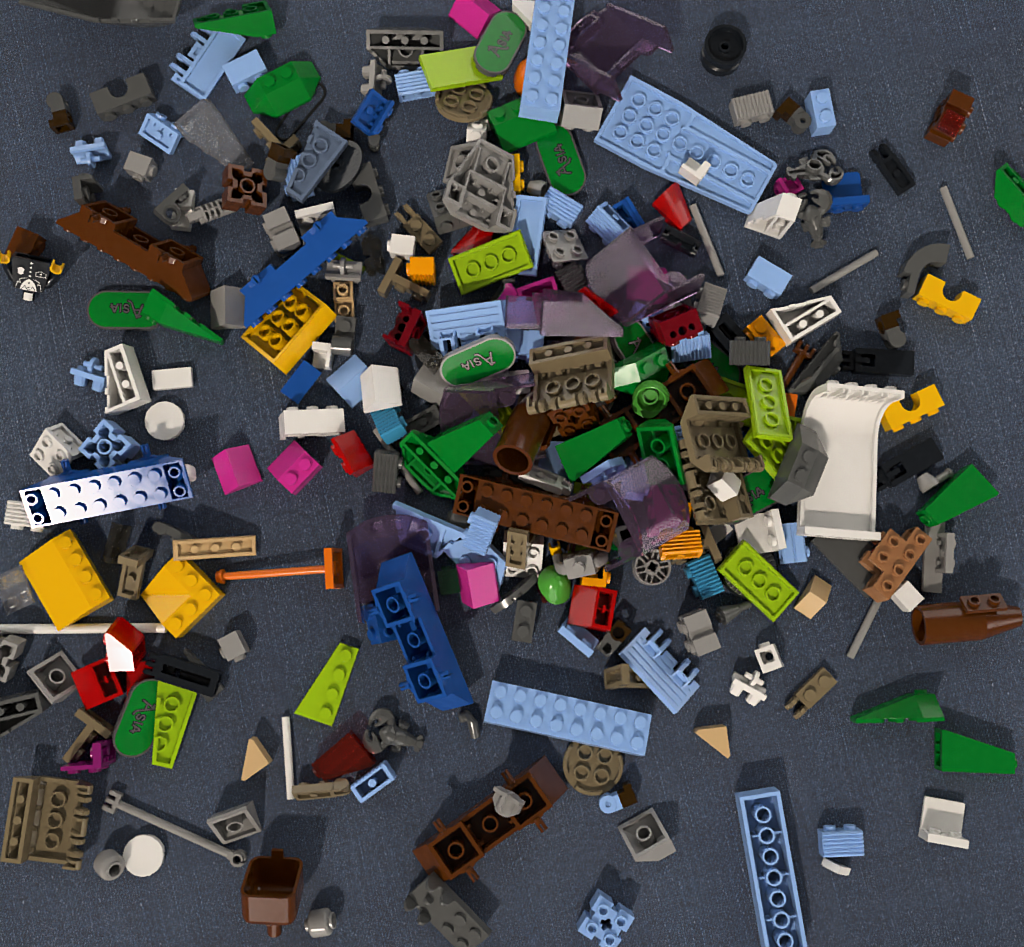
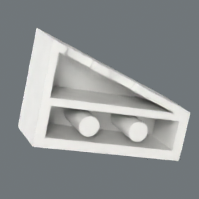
M781 193L759 202L751 214L747 216L744 227L781 239L795 222L802 199L793 193Z
M826 296L803 303L772 308L766 313V317L777 334L785 342V346L788 347L831 321L842 311L832 296Z
M119 344L105 350L104 364L105 376H107V388H105L107 407H105V413L119 415L152 402L134 347Z

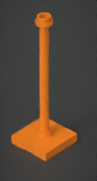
M324 548V565L237 572H226L225 569H220L215 573V580L217 583L225 584L226 580L325 573L326 589L344 588L342 549Z

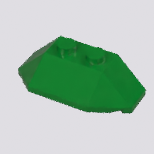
M290 61L257 78L244 97L253 114L278 118L310 102L321 78L312 61Z
M1006 162L996 171L994 198L997 200L999 207L1005 209L1010 215V219L1014 223L1024 227V179Z
M655 342L616 363L614 389L633 397L637 386L646 380H656L661 383L667 381L669 370L665 365L671 361L669 347Z
M412 430L399 443L402 450L404 467L432 495L455 500L460 474H465L463 466L453 473L427 445L434 437Z

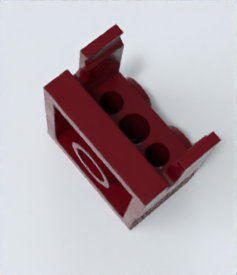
M399 300L398 306L402 311L396 317V324L393 330L388 335L383 334L382 337L391 348L413 356L416 344L427 326V319L421 310L413 309L409 304Z
M681 304L647 318L649 325L652 327L650 332L653 340L668 347L678 345L682 339H692L698 336L699 332L704 331L697 309L686 304Z

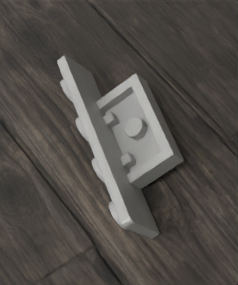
M945 522L930 528L924 525V533L932 538V541L923 552L922 592L942 593L943 573H953L955 567V533H945Z

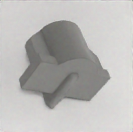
M494 786L493 802L495 811L507 818L519 814L526 801L502 786Z

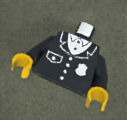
M0 250V263L8 279L13 282L15 288L23 289L22 299L27 301H34L36 292L43 293L45 289L51 288L60 279L65 263H62V265L55 264V259L16 251L11 257L10 250L7 251V254H2Z

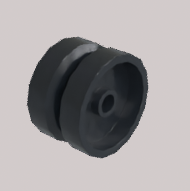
M721 24L711 29L705 38L700 53V60L705 70L714 76L721 77L731 75L736 71L746 52L747 41L745 35L739 28L729 24Z

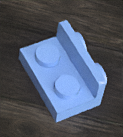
M160 112L147 113L138 133L169 155L174 154L180 139L188 135V133L182 130V126L174 122L171 123L167 120V116Z
M621 456L606 460L581 476L580 479L583 484H597L599 491H603L628 477L630 472Z
M567 617L556 631L589 658L593 654V649L599 643V640L585 628L568 625Z

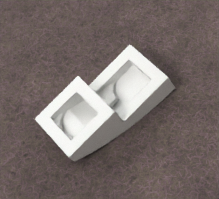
M188 190L186 194L188 197L181 204L176 203L181 209L182 214L179 222L176 225L170 226L171 230L191 232L192 224H189L186 215L194 212V190ZM174 211L172 213L171 219H175L177 217Z

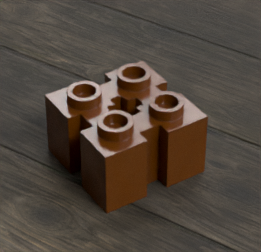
M953 89L946 99L938 105L933 120L924 135V139L942 147H945L949 142L953 143L957 135H961L966 127L964 123L965 117L969 118L974 109L972 104L975 98Z
M228 163L222 173V187H226L222 193V209L237 212L240 208H245V213L260 216L267 208V193L262 192L267 186V179L264 177L263 170L251 168L247 172L244 171V166Z
M589 402L586 405L554 411L550 409L547 411V415L553 424L557 423V430L564 440L579 435V430L581 429L587 432L601 426L600 412L593 402Z

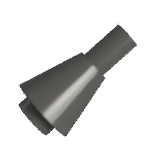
M747 600L740 604L719 606L716 608L715 617L719 623L727 625L742 611L751 608L752 605Z

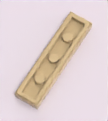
M256 535L172 540L173 561L256 555Z

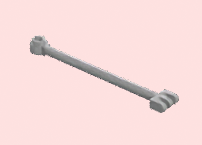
M115 789L109 790V794L115 798L107 796L105 801L112 805L103 804L101 809L111 814H115L117 809L123 810L226 857L234 867H241L246 863L247 853L244 850H230L128 804L122 801L124 793ZM239 856L241 862H236L234 857Z

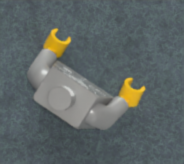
M557 541L558 545L552 547L550 543L548 544L556 572L561 575H567L568 579L596 574L608 562V552L588 548L561 554L562 549L559 541Z

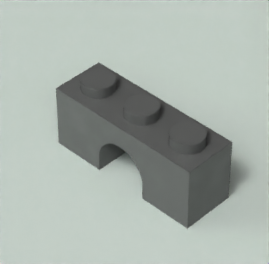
M144 72L125 79L128 90L122 97H114V94L108 87L89 93L97 115L104 122L113 121L123 114H131L136 109L148 107L157 101L150 81Z
M371 162L363 163L360 174L353 182L356 193L368 191L372 194L367 202L359 204L363 218L368 222L367 228L389 222L387 215L391 214L388 203L383 204L382 197H385L382 185H377L376 179L380 178L377 168H372Z

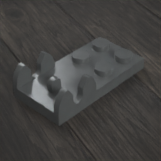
M434 871L410 891L404 900L406 912L412 911L414 908L419 910L417 917L419 925H426L430 921L454 947H476L489 937L492 932Z

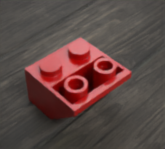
M355 430L330 439L333 443L330 447L339 459L342 458L343 462L341 465L346 473L352 474L357 478L373 468L374 460Z
M574 585L567 624L602 632L611 631L617 591L596 586Z
M117 617L103 635V644L106 645L107 649L105 661L109 665V672L135 671L146 655L145 636L123 617Z
M105 658L71 672L86 710L126 693L118 672H109V665L106 664Z

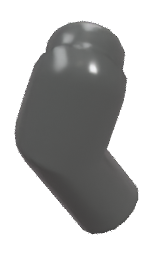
M469 710L459 712L460 722L464 723L467 721L471 738H479L478 722Z

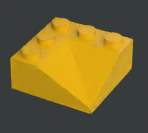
M173 557L162 567L141 593L142 598L161 624L175 638H181L187 634L226 595L193 560L173 561Z

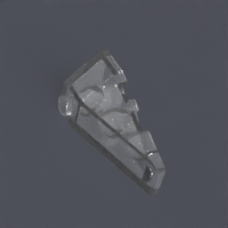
M201 99L173 123L187 141L201 148L203 152L217 159L225 167L230 163L244 166V171H246L254 164L210 99Z

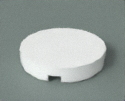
M167 401L158 402L152 405L146 412L144 419L145 428L151 436L158 440H173L184 430L185 415L181 408L174 403Z
M140 834L131 839L123 852L127 870L133 875L140 877L150 876L159 870L165 859V847L161 840L151 834Z

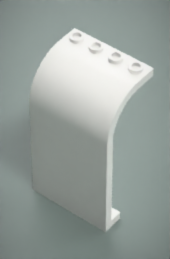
M828 380L825 384L816 387L811 392L803 410L801 424L816 431L829 459L814 495L797 503L796 535L859 541L881 540V532H875L878 431L882 416L888 406L896 401L905 399L904 390H897L895 386L877 388L878 385L875 384L858 386L856 382L839 384L837 380Z

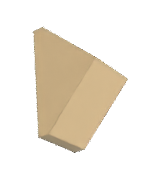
M814 575L793 608L811 619L827 603L832 586Z
M725 725L694 727L693 732L726 758L730 757L727 727Z
M253 736L248 740L241 777L243 781L273 761L258 737Z

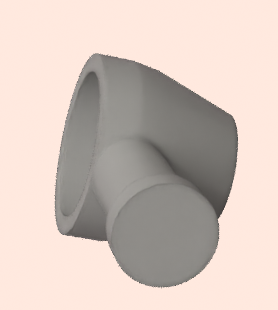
M532 180L529 182L527 193L531 196H545L547 182L542 180Z
M950 468L945 469L944 472L936 477L926 472L917 478L919 489L924 494L944 480L953 477L954 473Z

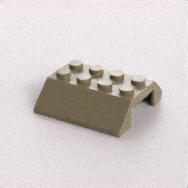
M608 333L530 349L529 366L534 373L533 402L530 397H527L526 401L529 415L543 413L550 409L554 411L586 405L589 402L607 401L614 397L615 364Z
M692 394L689 397L680 425L690 463L704 472L744 473L747 471L749 473H760L764 470L765 464L762 455L749 458L746 446L742 442L743 435L739 422L751 417L746 398Z
M684 439L677 441L688 498L696 525L726 524L754 517L741 472L734 473L741 480L738 495L722 502L707 487L712 472H704L690 463Z
M45 775L13 777L0 862L22 864L27 860L65 864L62 866V869L81 870V857H83L84 852L78 849L77 845L85 844L86 839L84 837L87 833L89 820L87 816L90 813V810L84 807L83 803L91 802L92 797L90 795L93 793L94 785L85 780Z

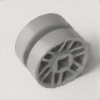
M658 549L643 550L632 561V573L636 580L644 585L661 584L668 578L671 572L670 560L661 561ZM650 564L655 566L652 571L648 569Z

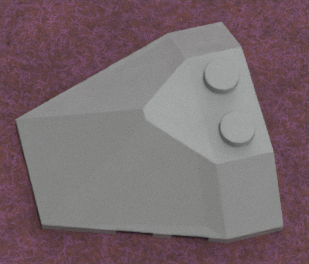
M480 138L446 184L442 201L450 215L484 232L512 233L517 217V209H514V198H516V191H514L513 181L515 180L514 155Z

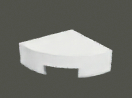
M823 858L822 865L837 874L849 875L851 868Z

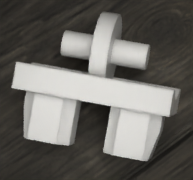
M755 670L752 674L746 671L744 676L736 671L733 672L731 676L732 682L729 687L731 694L739 697L741 692L745 690L748 692L745 700L753 706H756L760 700L765 701L767 698L765 694L766 688L762 687L764 681L759 679V671Z

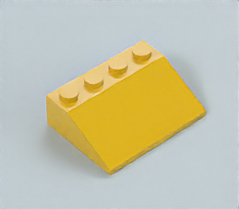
M304 287L292 289L293 295L284 302L282 300L277 302L276 304L279 306L269 315L267 313L262 315L264 320L254 328L250 326L241 336L243 340L285 375L312 346V341H316L337 316L323 301Z
M71 529L49 540L19 562L58 631L63 630L114 600L78 536Z

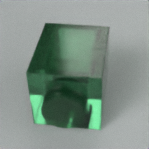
M453 565L441 567L442 571H437L440 594L447 595L461 592L457 568L453 569Z

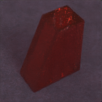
M351 730L311 765L313 773L319 779L322 778L325 781L372 767L377 760L367 751L361 740Z

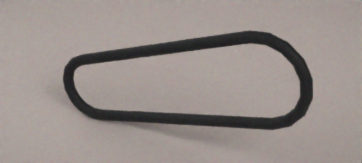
M318 83V85L321 86L323 89L322 98L309 112V114L303 119V121L298 125V127L292 132V134L287 138H281L278 135V130L280 126L282 125V123L284 122V120L290 112L284 115V117L281 119V121L275 129V135L279 140L287 141L293 134L295 135L296 132L301 128V126L318 108V106L324 101L326 97V89L322 83Z

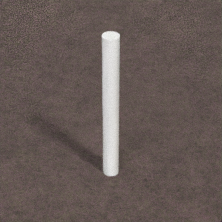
M290 716L282 717L286 792L287 800L295 799L292 794L294 773Z

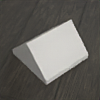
M371 364L360 375L364 413L402 405L399 369L397 367Z

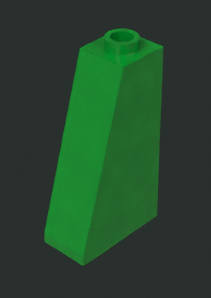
M488 411L439 433L427 445L455 473L503 425Z
M624 416L555 446L570 483L579 480L581 476L592 470L632 436L631 424Z
M973 464L962 467L916 514L920 517V521L930 528L997 496L999 492Z
M934 727L935 769L943 772L1015 774V768H1017L1015 753Z

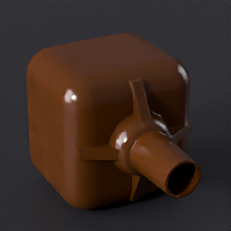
M272 848L271 856L254 857L248 864L240 891L242 916L247 923L266 925L268 936L272 938L280 936L282 925L286 926L293 923L297 917L304 889L303 862L301 859L284 857L283 849Z

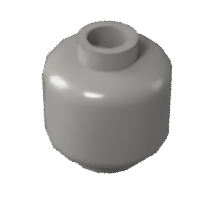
M106 849L96 856L93 868L102 879L111 881L123 873L125 860L114 849Z
M329 908L311 910L308 918L304 921L306 932L309 931L313 938L331 935L337 925L336 915Z

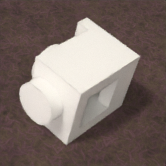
M488 118L468 123L466 143L478 141L480 138L487 140Z
M768 641L759 644V649L754 650L763 674L784 667L775 644L770 645ZM768 652L773 655L772 660H767L766 654Z

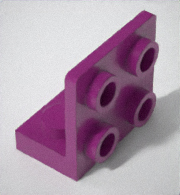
M112 737L92 743L90 749L91 759L73 761L61 766L60 771L76 774L81 773V770L88 769L89 773L102 771L101 769L109 768L110 764L116 762V749L114 748Z

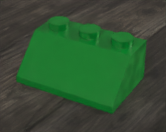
M521 98L487 112L489 126L500 148L508 153L557 133L555 123L518 117Z
M666 419L646 420L636 427L648 485H684L686 481L674 425Z

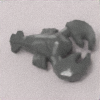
M819 149L812 153L809 160L807 156L799 159L800 166L795 169L787 167L785 177L787 180L791 179V181H796V178L808 179L809 181L822 180L824 184L834 186L843 179L844 171L841 167L836 166V172L832 167L828 174H826L824 166H830L831 163L835 166L836 159L832 152Z
M814 189L810 191V194H816L818 198L811 197V199L820 207L818 208L814 205L807 206L808 199H804L801 202L796 218L804 220V222H801L803 232L809 231L811 238H813V242L810 244L811 248L820 249L827 245V240L822 238L823 227L830 226L831 216L824 217V214L831 208L833 200L829 191ZM800 193L797 197L803 199L808 194Z
M385 707L377 708L370 715L368 725H371L375 719H378V722L374 724V727L383 725L386 722L387 725L379 731L382 739L381 742L373 731L371 733L372 740L369 739V729H366L363 734V744L368 752L378 754L389 745H391L389 751L393 753H400L401 746H413L415 752H419L423 748L424 736L420 734L418 737H414V735L407 732L409 723L404 720L402 721V719H399L397 726L391 709Z

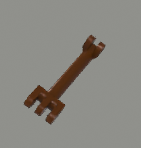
M799 339L792 350L797 356L783 378L785 390L804 359L810 361L817 350L813 347L810 352H807L810 347L808 343L802 349L800 346L803 344V340Z

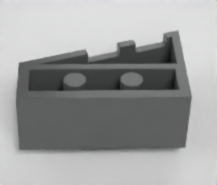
M39 688L0 697V738L52 706Z

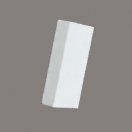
M193 368L152 370L153 390L160 391L194 387Z

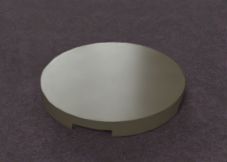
M484 83L436 91L435 105L439 113L445 118L455 122L470 123L487 116V112L493 106V95H491Z
M571 742L563 756L564 775L576 791L590 796L602 795L617 785L622 776V754L613 750Z

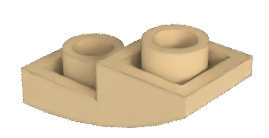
M353 281L333 282V301L336 315L355 317Z

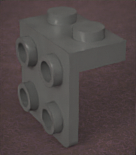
M445 188L435 190L426 195L438 235L471 226L450 215L442 201Z

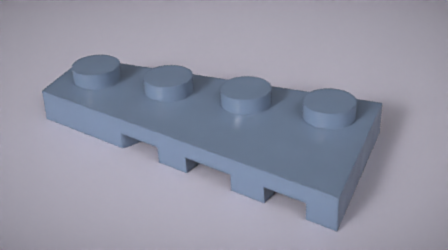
M315 120L311 135L309 134L305 149L300 155L299 163L294 169L286 188V193L302 204L348 146L347 140Z

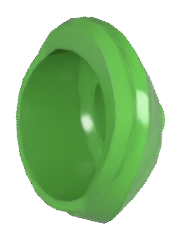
M646 380L639 384L633 393L632 410L643 418H653L667 406L669 392L661 382Z
M554 565L545 567L538 576L539 590L549 603L554 605L562 604L570 598L572 589L571 579H568L567 575L558 574Z

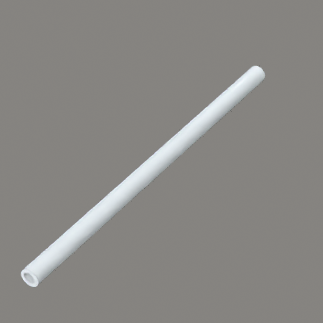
M113 623L71 624L61 631H58L54 624H0V630L4 631L3 634L105 633ZM130 623L141 633H167V629L161 623Z

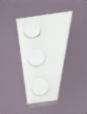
M334 405L326 406V409H318V406L306 407V410H298V407H287L278 417L280 440H286V437H298L300 439L305 438V436L323 437L345 433L344 408L338 409V406Z

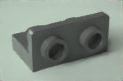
M81 173L78 176L72 177L74 200L80 206L96 202L94 193L104 192L103 187L91 174Z

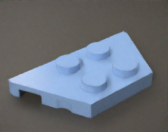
M397 500L392 505V508L396 511L397 519L395 521L399 530L400 543L434 558H438L456 540L461 538L465 530Z
M458 539L451 547L444 551L456 564L494 562L500 591L505 577L504 572L507 569V566H505L506 557L492 544H490L485 556L462 547L464 542L462 539Z

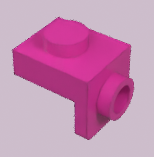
M786 177L783 179L779 178L773 185L776 195L781 193L797 195L804 190L798 178H796V181L787 180Z

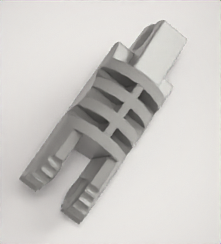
M222 198L195 207V211L187 214L186 217L189 224L197 222L204 224L236 211L222 210L220 206L222 205Z

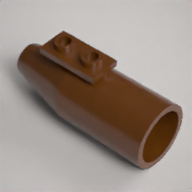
M533 389L512 410L493 452L495 464L501 470L512 475H524L531 471L540 450L544 451L550 446L557 427V423L553 424L547 411L532 415L528 414L526 401L527 397H530L533 402Z
M1000 593L960 596V601L917 605L911 611L913 635L916 642L921 646L984 640L1020 627L1023 623V615L1020 608L1007 605Z

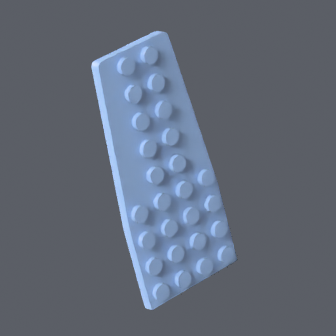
M630 75L594 139V143L646 171L676 182L687 189L747 215L751 214L777 168V164L689 106ZM690 157L701 165L705 160L711 164L709 171L697 187L678 173L681 165L685 164Z

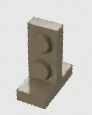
M257 117L251 121L254 127L252 131L260 140L263 138L267 142L265 145L269 150L272 142L282 144ZM294 134L283 143V145L296 152L302 148L300 140Z
M395 256L377 289L378 294L387 298L394 285V289L401 293L406 291L412 294L411 297L419 302H422V300L428 302L431 297L429 290L399 276L404 264L402 259Z
M699 525L703 537L701 540L703 548L701 556L705 555L706 551L709 550L714 564L722 562L721 553L708 525ZM685 558L675 560L672 559L670 560L671 565L675 563L676 565H681L687 562L688 560Z
M510 527L507 531L505 566L525 570L527 567L528 551L537 534Z
M135 544L118 556L117 563L123 566L117 596L135 601L139 599L146 561L153 557L154 549Z
M619 664L604 669L605 690L649 688L629 667V664Z
M79 708L74 715L87 725L62 759L67 763L75 760L79 761L85 754L86 750L84 749L88 743L91 744L97 738L98 733L105 739L111 738L114 726L91 709Z

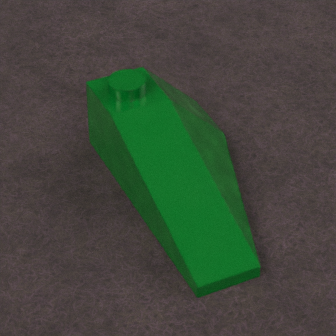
M266 0L243 4L240 10L226 9L223 15L211 13L192 19L197 29L261 37L262 39L272 37L273 34H277L272 10Z
M152 288L142 311L147 315L145 318L154 326L158 323L162 327L220 345L225 343L221 337L202 323L196 322L187 312L179 310L180 308L175 303Z
M914 689V693H906L850 716V721L854 723H884L885 719H888L889 722L904 723L905 718H908L910 721L936 722L945 721L935 694L927 692V689Z

